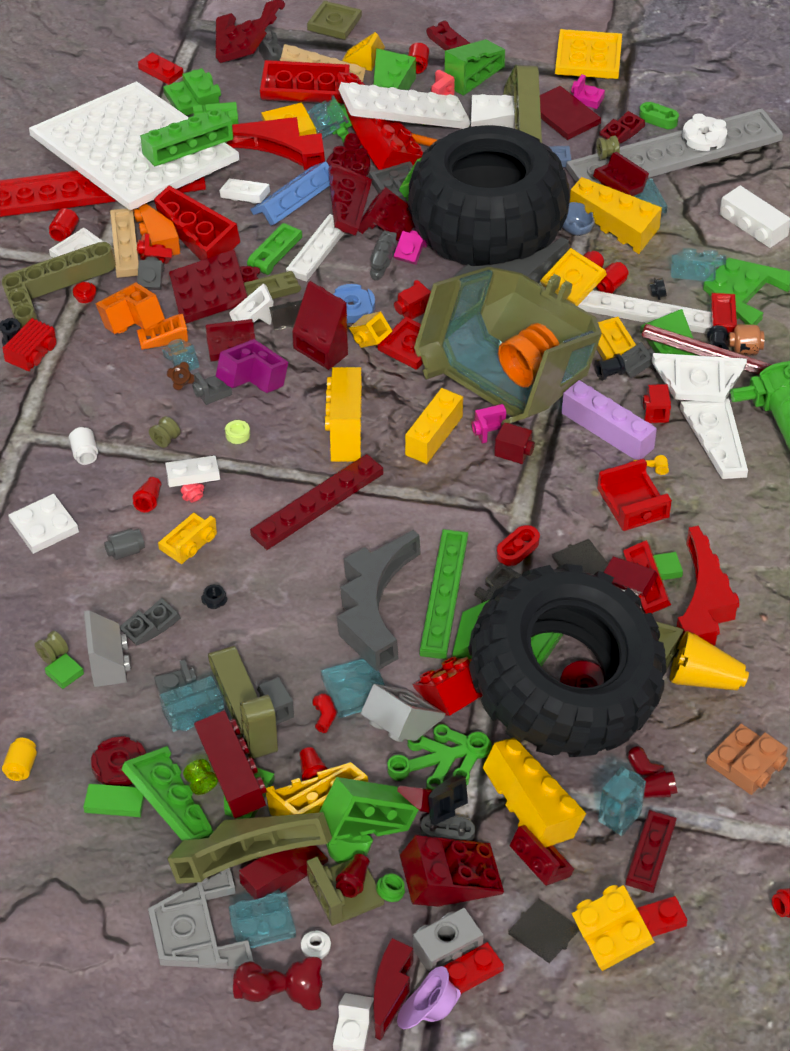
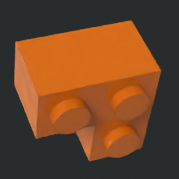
M136 282L95 303L104 327L113 334L125 332L133 324L138 325L144 330L152 329L159 322L165 320L156 294Z

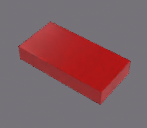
M711 294L712 326H724L728 332H734L737 325L735 294Z

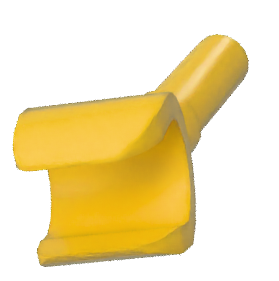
M658 455L654 460H646L647 467H655L657 474L665 475L669 472L668 460L664 455Z

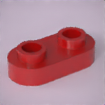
M530 525L518 527L498 544L497 560L505 566L519 564L539 546V531Z

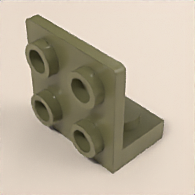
M318 857L307 861L308 881L331 926L385 904V900L376 891V882L368 868L363 891L356 897L349 898L343 896L341 891L336 889V877L351 860L328 868L327 866L323 867Z

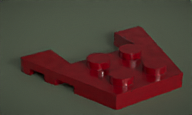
M273 0L266 2L259 19L247 20L236 26L234 25L236 18L232 13L217 17L216 59L223 63L254 54L267 34L264 30L268 25L275 22L277 19L275 14L278 9L283 10L285 7L284 1Z

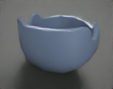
M569 203L568 215L562 228L566 232L577 236L588 234L595 224L593 212L588 214L585 211V205L582 203Z

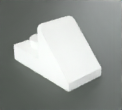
M262 284L231 310L229 314L232 321L252 319L254 323L256 320L261 319L270 325L272 321L273 300L267 286Z
M344 994L339 1003V1019L333 1042V1051H365L374 1008L373 997Z

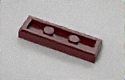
M649 810L625 885L654 893L676 825V817Z

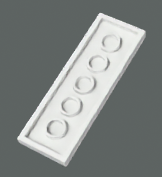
M341 82L338 89L351 116L461 129L468 128L471 123L458 97L451 94L440 95L433 92L424 93L415 90H400L394 87L384 88L376 85H359L354 82Z

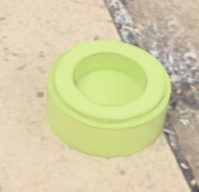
M242 420L229 422L225 427L226 439L234 444L246 442L250 438L248 423Z

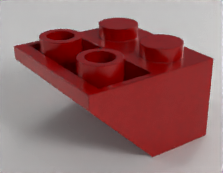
M451 657L441 663L442 667L436 671L429 670L420 675L421 680L413 684L414 689L425 701L448 716L482 696L481 693H476L469 669L472 659H468V657L462 659Z

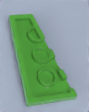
M682 309L646 323L693 338ZM645 324L641 325V328H640V332H641V333H642V330H643ZM646 339L655 353L698 356Z

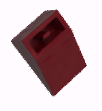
M309 281L292 331L293 348L328 370L348 355L347 302L328 292L323 287Z
M415 835L400 854L413 905L439 907L502 895L504 893L490 843Z

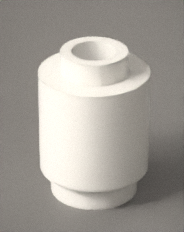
M78 427L69 434V441L74 459L82 465L93 463L97 459L98 454L93 431L84 427Z

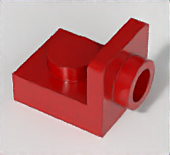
M144 233L141 240L137 241V254H140V260H145L147 257H155L162 261L163 264H168L172 258L171 248H165L161 244H155L150 247L149 234Z

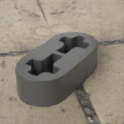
M427 815L421 821V836L474 841L475 826L469 819L454 816L433 825L430 822V815ZM432 826H437L435 832L430 831ZM460 829L466 830L464 836L458 835Z

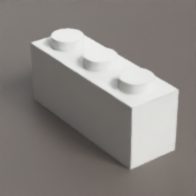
M741 185L722 197L719 215L769 248L788 236L790 217Z

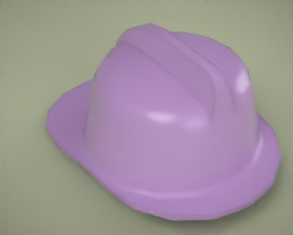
M440 966L432 970L417 990L406 1000L397 1017V1024L400 1028L410 1029L422 1020L430 1022L439 1021L451 1012L460 998L461 992L449 981L447 968Z

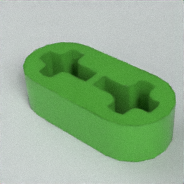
M645 102L640 106L639 117L645 120L646 123L664 129H673L678 125L679 113L674 109L653 102Z

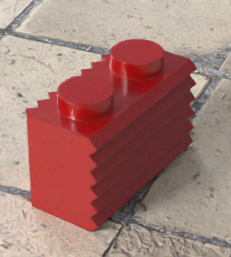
M31 318L2 347L5 361L30 371L31 368L33 369L34 366L41 362L42 357L48 351L54 349L56 345L55 330L53 326L50 327L48 324L46 325L41 321L38 322L37 319Z

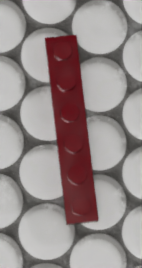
M368 454L364 455L251 528V537L266 550L272 548L382 476L383 467Z

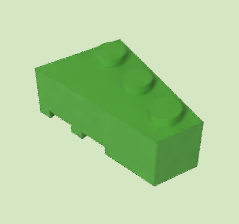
M487 39L445 51L444 72L454 77V91L463 96L505 67V49Z
M376 48L374 85L384 88L394 87L400 90H409L416 79V57Z

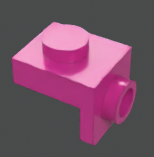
M411 230L410 233L402 231L394 258L417 265L422 248H426L427 243L420 237L417 231Z
M504 405L475 410V421H472V430L475 436H479L482 444L487 443L488 432L501 429L502 421L506 419Z

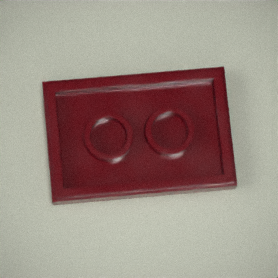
M558 86L540 95L541 119L567 140L601 124L600 116L562 86Z

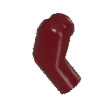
M635 746L629 750L628 760L637 774L651 776L664 770V765L649 761L642 747Z

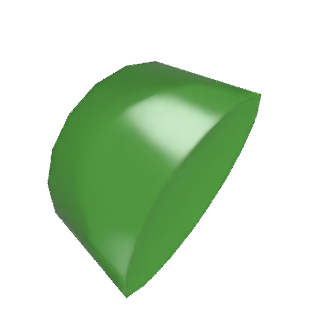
M370 834L362 835L360 840L352 841L351 838L337 840V844H326L329 856L341 864L351 860L355 854L367 856L373 838Z

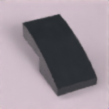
M453 776L438 785L430 793L428 801L431 824L436 825L455 816V809L468 804L465 776Z

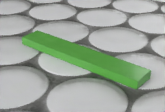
M444 529L442 531L420 647V656L447 659L468 532Z

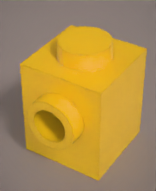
M381 311L363 315L349 327L354 340L361 348L378 345L392 332Z

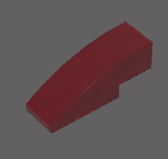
M316 845L269 854L239 870L240 884L258 903L276 890L283 893L308 876V860L318 857L323 866L328 862V858Z
M393 938L382 957L374 988L375 1038L380 1041L410 993V977L407 976V973L413 965V948Z

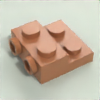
M740 724L707 757L706 764L752 795L759 787L763 789L768 784L771 775L776 770L779 772L784 768L788 761V757H786L788 748L767 733L760 737L743 724Z

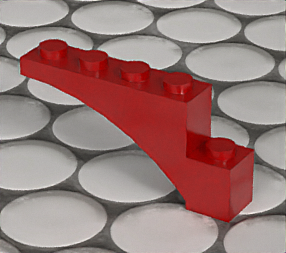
M297 117L233 124V140L225 142L232 148L260 150L282 156L303 166L304 170L325 162L322 133L300 136Z
M699 525L689 527L686 543L694 565L696 588L683 616L678 617L676 627L684 630L683 635L686 631L693 632L715 646L717 635L720 634L718 624L735 620L736 611L740 603L737 594L733 593L729 586L727 574L723 573L720 568L718 556L713 554L710 549L707 535H703Z

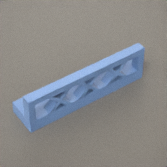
M325 161L311 166L265 198L261 203L250 209L253 215L263 212L270 226L276 224L330 186L329 165Z

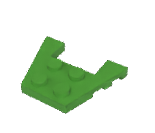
M728 258L704 282L703 290L710 296L712 293L735 294L737 319L740 318L745 324L757 325L762 320L764 312L746 303L766 283L789 292L790 271Z

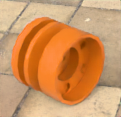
M534 323L499 346V361L504 372L515 384L523 388L530 387L534 384L544 351L556 347L560 343L546 326Z

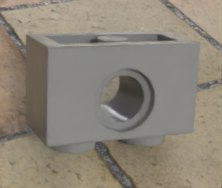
M465 908L457 912H449L441 920L432 925H424L413 934V951L428 973L483 945V933ZM449 938L451 939V941L445 942L441 939Z

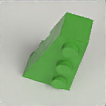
M336 777L319 813H324L332 836L328 845L337 844V840L351 838L352 841L360 840L362 835L374 833L376 836L408 831L418 809L397 791L398 787Z

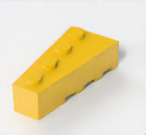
M583 177L571 189L570 203L584 204L585 211L588 214L593 212L595 223L600 226L601 231L606 234L610 232L617 236V241L623 245L628 243L633 247V251L640 254L660 228L662 207Z
M332 367V377H327L325 431H330L331 462H354L361 458V367Z
M513 737L494 743L483 769L498 794L505 796L507 800L505 805L509 812H514L518 817V827L525 825L545 848L574 838L587 813L518 740Z

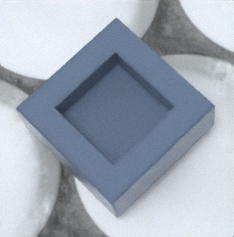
M550 147L561 160L562 167H566L567 162L571 161L570 147Z

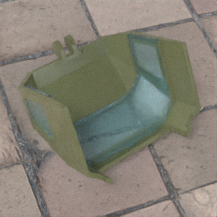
M485 267L433 284L414 348L417 356L422 358L425 366L423 373L426 380L445 374L495 406L503 404L506 413L512 417L503 420L502 426L504 422L510 424L547 410L563 396L566 390L578 380L587 376L602 333L595 316L566 300L573 286L569 281H565L561 285L557 295L554 292L559 287L561 277L556 274L551 276L545 288L522 273ZM539 323L552 331L560 344L544 351L534 384L523 388L514 383L504 372L499 361L498 350L499 346L512 336L518 335L531 324Z

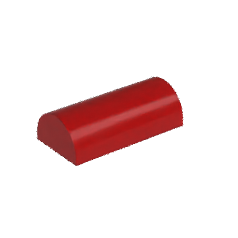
M265 60L260 86L261 100L328 104L337 102L344 104L338 90L340 86L337 74L338 72L349 73L350 64Z

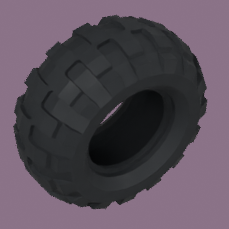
M565 564L558 566L556 569L547 565L525 571L517 579L514 577L507 580L494 591L490 600L483 606L471 631L468 646L469 655L472 656L469 669L476 693L482 694L481 703L492 721L499 719L507 727L505 734L511 738L514 737L520 743L526 740L537 746V752L551 756L559 755L561 752L568 753L569 757L592 756L604 749L608 751L629 741L636 731L641 730L659 704L664 691L663 676L667 672L664 643L658 641L660 638L659 626L652 613L645 614L640 608L641 599L630 588L623 591L612 584L614 577L601 571L594 574L583 572L582 565ZM553 632L565 634L579 640L598 659L602 668L604 683L590 688H578L557 681L537 662L531 646V637Z

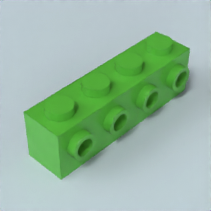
M218 108L198 116H191L177 123H171L160 129L151 130L140 135L142 154L155 167L233 140L232 120Z

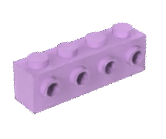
M580 380L563 393V415L635 460L643 459L654 449L657 428L636 416L630 410L623 408L612 399L607 398Z

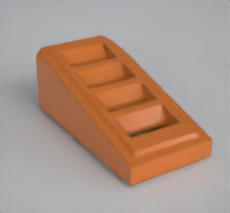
M183 314L169 317L159 322L152 329L144 330L141 328L137 330L141 350L188 342L187 327Z

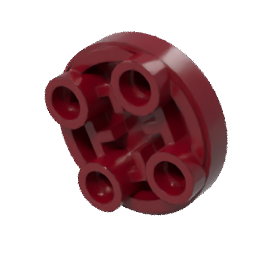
M336 146L333 149V153L327 158L329 166L332 162L364 176H367L371 169L368 151L364 148L348 149L344 146Z

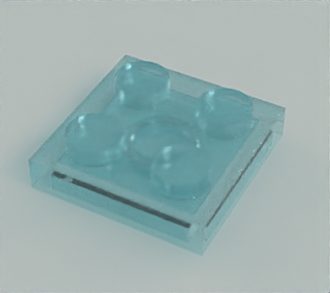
M364 659L321 670V678L329 696L332 698L338 718L361 712L373 684L385 686L379 670L376 671Z

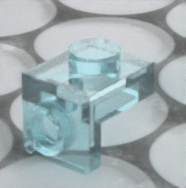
M177 339L169 342V346L162 348L164 358L173 361L174 367L180 365L181 362L188 363L189 371L199 367L193 344Z

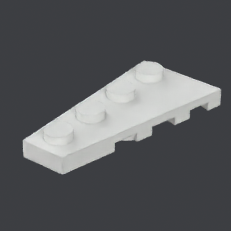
M729 398L725 402H680L681 412L722 479L746 478L748 468Z

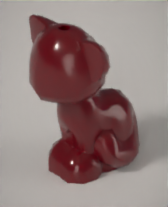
M307 957L302 961L293 963L286 974L273 969H262L259 964L252 961L242 963L234 973V998H244L251 1002H262L271 995L286 991L293 1002L301 1004L306 1010H317L321 1007L320 992L323 979L320 971L322 961L318 957Z

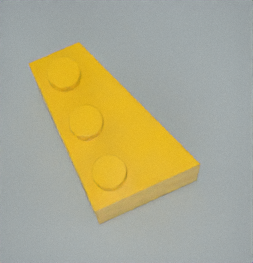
M350 762L317 772L316 778L302 782L300 778L291 780L292 785L276 790L274 786L266 788V797L270 814L272 816L319 813L336 777L368 782V776Z

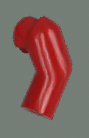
M322 693L315 696L312 702L313 706H316L315 709L321 712L315 728L319 732L327 733L337 715V710L332 698Z

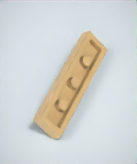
M284 44L280 61L350 64V72L356 74L362 82L366 69L357 64L347 63L336 58H330Z
M133 209L110 210L117 278L138 276V254Z

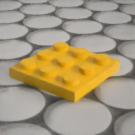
M560 29L555 74L564 76H581L583 74L586 77L618 79L622 34Z

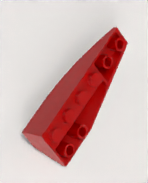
M338 72L337 74L339 86L341 82H354L359 85H365L354 73ZM346 107L347 114L362 146L368 151V155L378 170L409 161L414 165L417 159L422 158L423 151L421 146L400 121L351 116Z

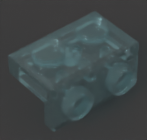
M684 248L683 252L672 255L671 277L714 281L716 279V267L726 264V255L718 254L717 250H704V253H696L697 249Z

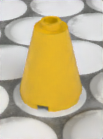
M685 632L677 648L679 649L677 658L674 657L669 677L671 683L735 691L740 686L744 687L746 685L749 672L745 671V664L693 632Z

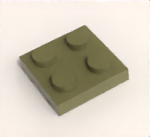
M323 1L308 21L307 30L345 40L362 17V10Z

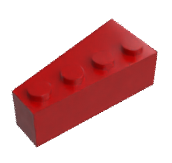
M169 185L154 198L157 211L173 222L179 239L200 260L231 251L240 243L237 223Z

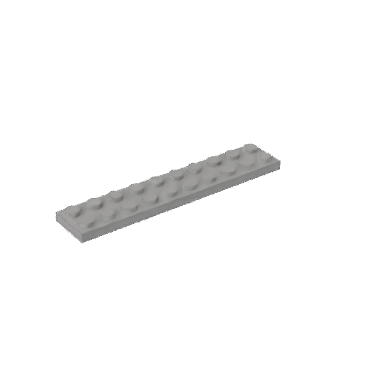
M761 108L721 119L726 122L727 138L725 144L718 149L715 146L710 147V151H699L689 147L685 138L683 140V130L622 146L620 147V154L647 171L649 178L782 141L783 133ZM598 154L589 155L568 161L566 169L576 183L583 177L601 184L598 179L593 177L596 168L608 164L611 157L600 160Z

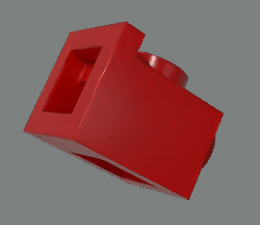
M415 280L414 286L398 293V301L394 302L395 310L398 314L413 320L425 313L431 291L420 281Z
M668 384L648 385L647 395H643L644 421L649 423H669L671 401Z

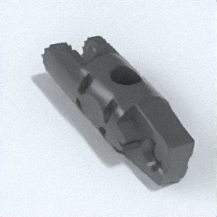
M384 230L377 240L370 258L372 266L370 275L372 279L380 280L386 268L389 267L396 249L397 233Z

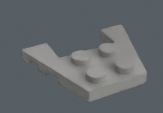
M230 868L219 872L209 879L205 878L202 882H197V885L185 892L179 891L148 908L161 966L237 969L242 963L254 962L248 940L217 947L206 900L236 894Z

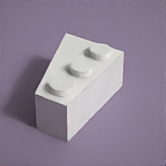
M472 95L471 127L496 125L515 129L514 96Z

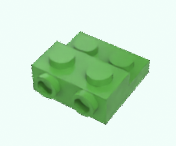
M202 68L182 74L183 81L163 86L164 94L171 105L186 116L194 114L193 105L219 103V97L221 96L218 84L213 85L210 72L205 73Z

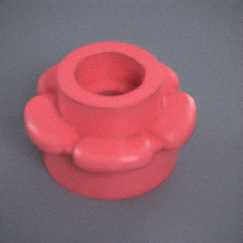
M200 483L183 485L180 490L183 494L182 499L185 501L190 500L191 503L200 500L203 497L204 485Z

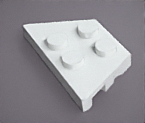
M653 353L652 355L653 365L664 383L668 384V389L676 400L725 402L730 389L734 387L747 363V359L661 353Z

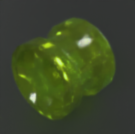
M205 759L191 762L183 771V776L187 782L191 783L190 789L195 795H203L210 792L218 783L217 776L210 772L211 766Z

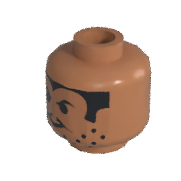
M738 324L734 332H729V347H733L736 353L755 356L759 353V350L764 348V331H760L758 325Z

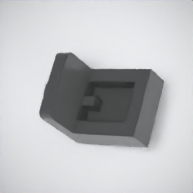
M155 257L139 260L137 283L148 290H161L162 272H164L163 262Z

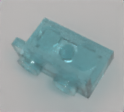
M286 892L279 894L271 893L263 898L251 901L242 900L235 905L229 906L230 923L236 943L248 940L251 949L296 937V930L288 906Z

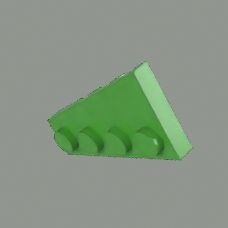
M168 746L124 762L121 770L182 841L210 837L214 831L200 805L195 804L191 798L193 792L189 785H184L180 777L181 770L179 766L173 764L170 759L171 752Z

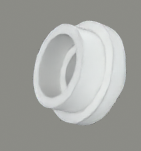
M322 931L308 932L301 940V950L307 957L323 959L331 949L330 938ZM313 942H320V943H321V944L318 945V946H313V945H311V943H313Z

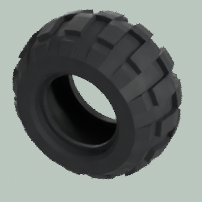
M482 125L450 133L446 137L435 141L423 152L421 161H417L409 182L408 206L418 234L439 255L463 265H493L527 258L549 246L555 240L558 231H561L567 218L570 189L561 160L549 146L541 143L540 139L510 127Z

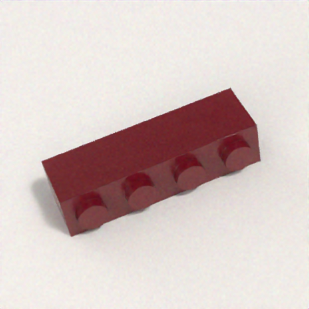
M225 710L195 722L194 725L234 819L266 806L262 795L267 793L261 776L258 778L254 776V774L258 773L253 758H246L245 756L249 753L244 738L238 739L236 736L241 733L235 719L229 720Z

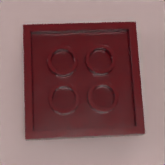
M235 249L169 271L178 312L183 314L186 324L234 308L248 297Z

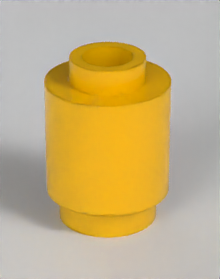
M17 738L10 744L2 766V771L7 778L13 781H20L29 777L37 755L35 743L27 738Z

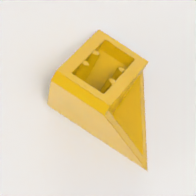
M374 32L350 48L342 61L357 64L366 68L365 70L372 71L375 66L376 48L384 50L385 46L379 35Z

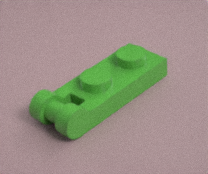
M282 223L250 255L247 266L258 267L262 273L269 275L274 266L302 238V231Z

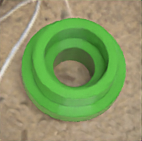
M390 873L378 880L376 891L384 900L397 902L405 894V884L401 877Z

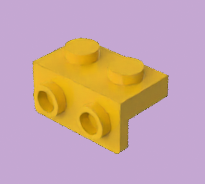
M192 513L158 542L159 550L180 564H183L188 558L193 557L202 546L214 539L217 534L216 519L213 516H209L204 520L197 514Z

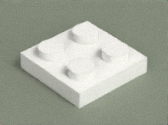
M55 494L49 495L8 515L10 523L33 554L79 532L78 525Z

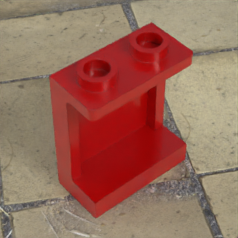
M645 459L631 461L627 464L607 468L599 472L597 489L623 531L670 517L672 500L668 494L660 495L646 472L647 462Z

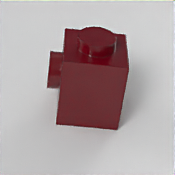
M504 422L495 439V456L523 464L527 455L531 456L534 450L535 442L532 441V430Z

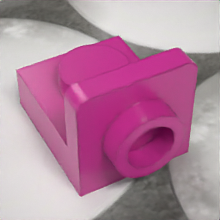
M581 74L578 81H574L571 93L587 107L598 109L605 97V90L585 85L586 75Z

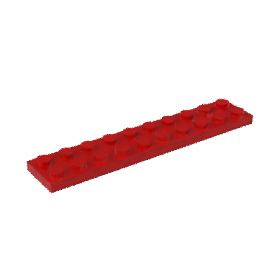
M77 170L0 180V217L117 201ZM204 176L177 190L182 193L206 190Z

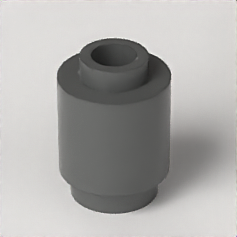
M130 528L108 535V541L104 542L107 555L109 557L113 556L115 560L137 554L141 549L145 548L139 529L133 530Z

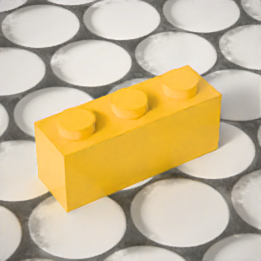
M443 388L439 390L405 434L406 456L428 464L463 417V396Z

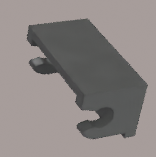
M272 31V38L266 40L265 36L259 44V52L264 60L280 61L282 48L277 41L276 33Z

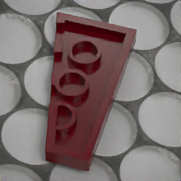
M331 162L328 171L334 227L342 232L356 236L372 179Z

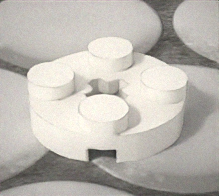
M700 113L695 114L683 127V140L685 138L689 147L699 151H710V147L717 146V149L721 148L727 138L726 122L721 119L706 117Z

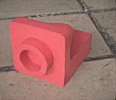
M437 70L431 92L440 95H454V77L441 70Z

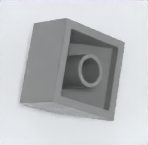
M84 611L88 655L94 687L127 683L126 672L131 671L129 655H123V650H128L126 634H121L119 623L94 612Z
M373 684L361 711V714L370 720L369 724L381 730L385 729L389 732L388 737L398 742H403L404 739L416 741L440 722L446 714L408 689Z

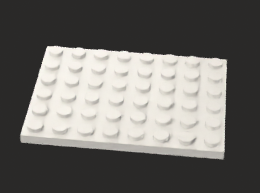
M137 81L29 128L30 136L128 210L136 209L154 200L169 185L178 189L239 160V152L224 142L154 167L142 154L140 135L154 129L166 127L171 123L186 120L189 117Z

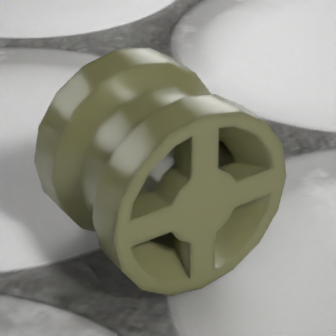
M611 136L609 139H597L596 149L600 160L611 157L614 152L620 154L619 141L616 136Z
M164 416L159 420L158 425H153L149 429V435L155 444L165 448L171 443V439H176L180 435V428L173 419Z
M54 630L48 633L45 640H38L35 643L37 653L49 665L59 655L62 656L69 652L65 640Z

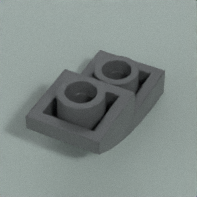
M161 598L144 614L138 610L120 626V630L137 646L158 636L175 624L181 617Z

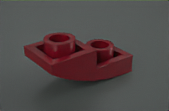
M627 111L618 121L612 119L599 132V135L605 139L616 136L620 144L644 128L645 120Z

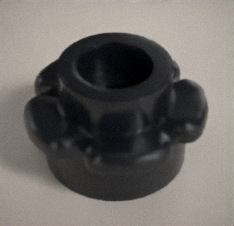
M654 278V283H650L652 296H657L658 300H661V297L667 296L663 278Z
M209 585L204 589L201 601L208 608L217 609L227 603L226 592L220 585Z

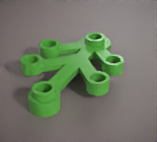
M440 724L434 728L433 737L435 741L423 735L417 739L420 741L419 743L407 740V746L410 750L419 751L424 749L432 752V754L408 760L403 755H394L388 760L387 772L392 779L401 781L409 775V772L439 764L433 776H430L426 781V789L434 790L436 787H432L431 784L436 783L440 785L443 783L455 759L466 756L461 767L454 770L453 776H465L466 784L468 785L470 782V772L477 759L485 758L489 755L492 743L488 736L482 732H473L466 736L451 730L447 725ZM444 732L446 735L441 736L438 733ZM451 741L459 746L451 748L443 743Z

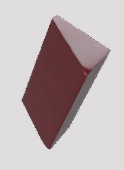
M407 786L398 787L397 791L413 806L422 812L430 813L428 796L433 790Z

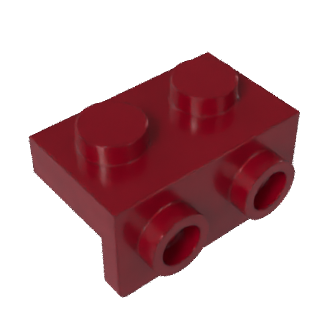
M618 152L612 153L609 163L596 168L593 177L598 179L604 186L631 196L643 192L649 176L647 171Z
M252 319L207 324L205 326L210 362L219 361L220 352L255 339Z
M525 825L518 827L509 846L545 886L571 877L574 868L553 845L545 848Z

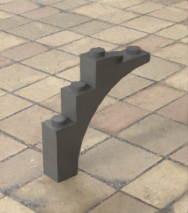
M414 530L373 552L364 547L344 558L345 577L350 582L340 587L342 606L347 611L337 616L339 636L376 671L399 659L397 639L386 628L379 614V603L384 589L392 577L405 564L421 554L420 536Z

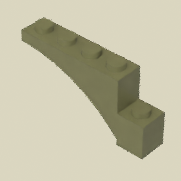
M323 812L224 820L209 838L183 840L167 859L177 884L197 883L230 867L262 856L295 848L328 844L332 836Z

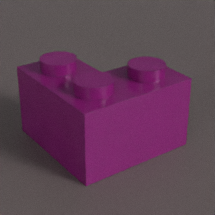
M253 339L220 352L216 377L231 388L251 382L261 391L269 393L284 386L289 362Z

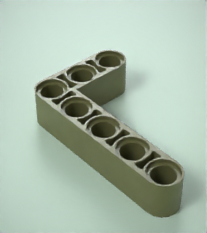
M515 65L504 86L503 95L514 96L515 129L540 139L542 143L538 66Z
M98 242L5 275L2 278V285L14 318L20 322L21 328L31 318L38 320L31 299L108 273L115 268L116 262L111 245L107 242Z
M231 646L208 653L213 675L231 717L235 719L241 733L239 736L244 738L249 750L248 757L255 759L277 752L276 717L272 701L268 694L257 697L236 647Z

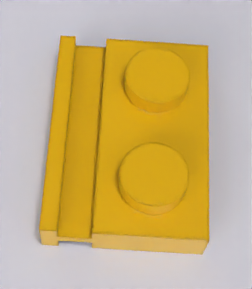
M619 317L598 322L602 334L596 349L603 360L613 358L615 354L622 355L636 346Z

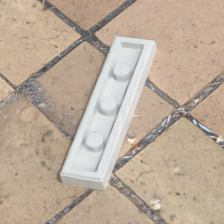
M329 214L286 268V272L293 271L297 279L306 282L309 280L345 233L334 227L333 215Z

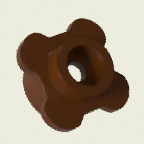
M181 362L180 365L167 371V376L172 379L173 387L176 390H181L186 384H193L195 382L194 375L190 373L189 365L186 362Z

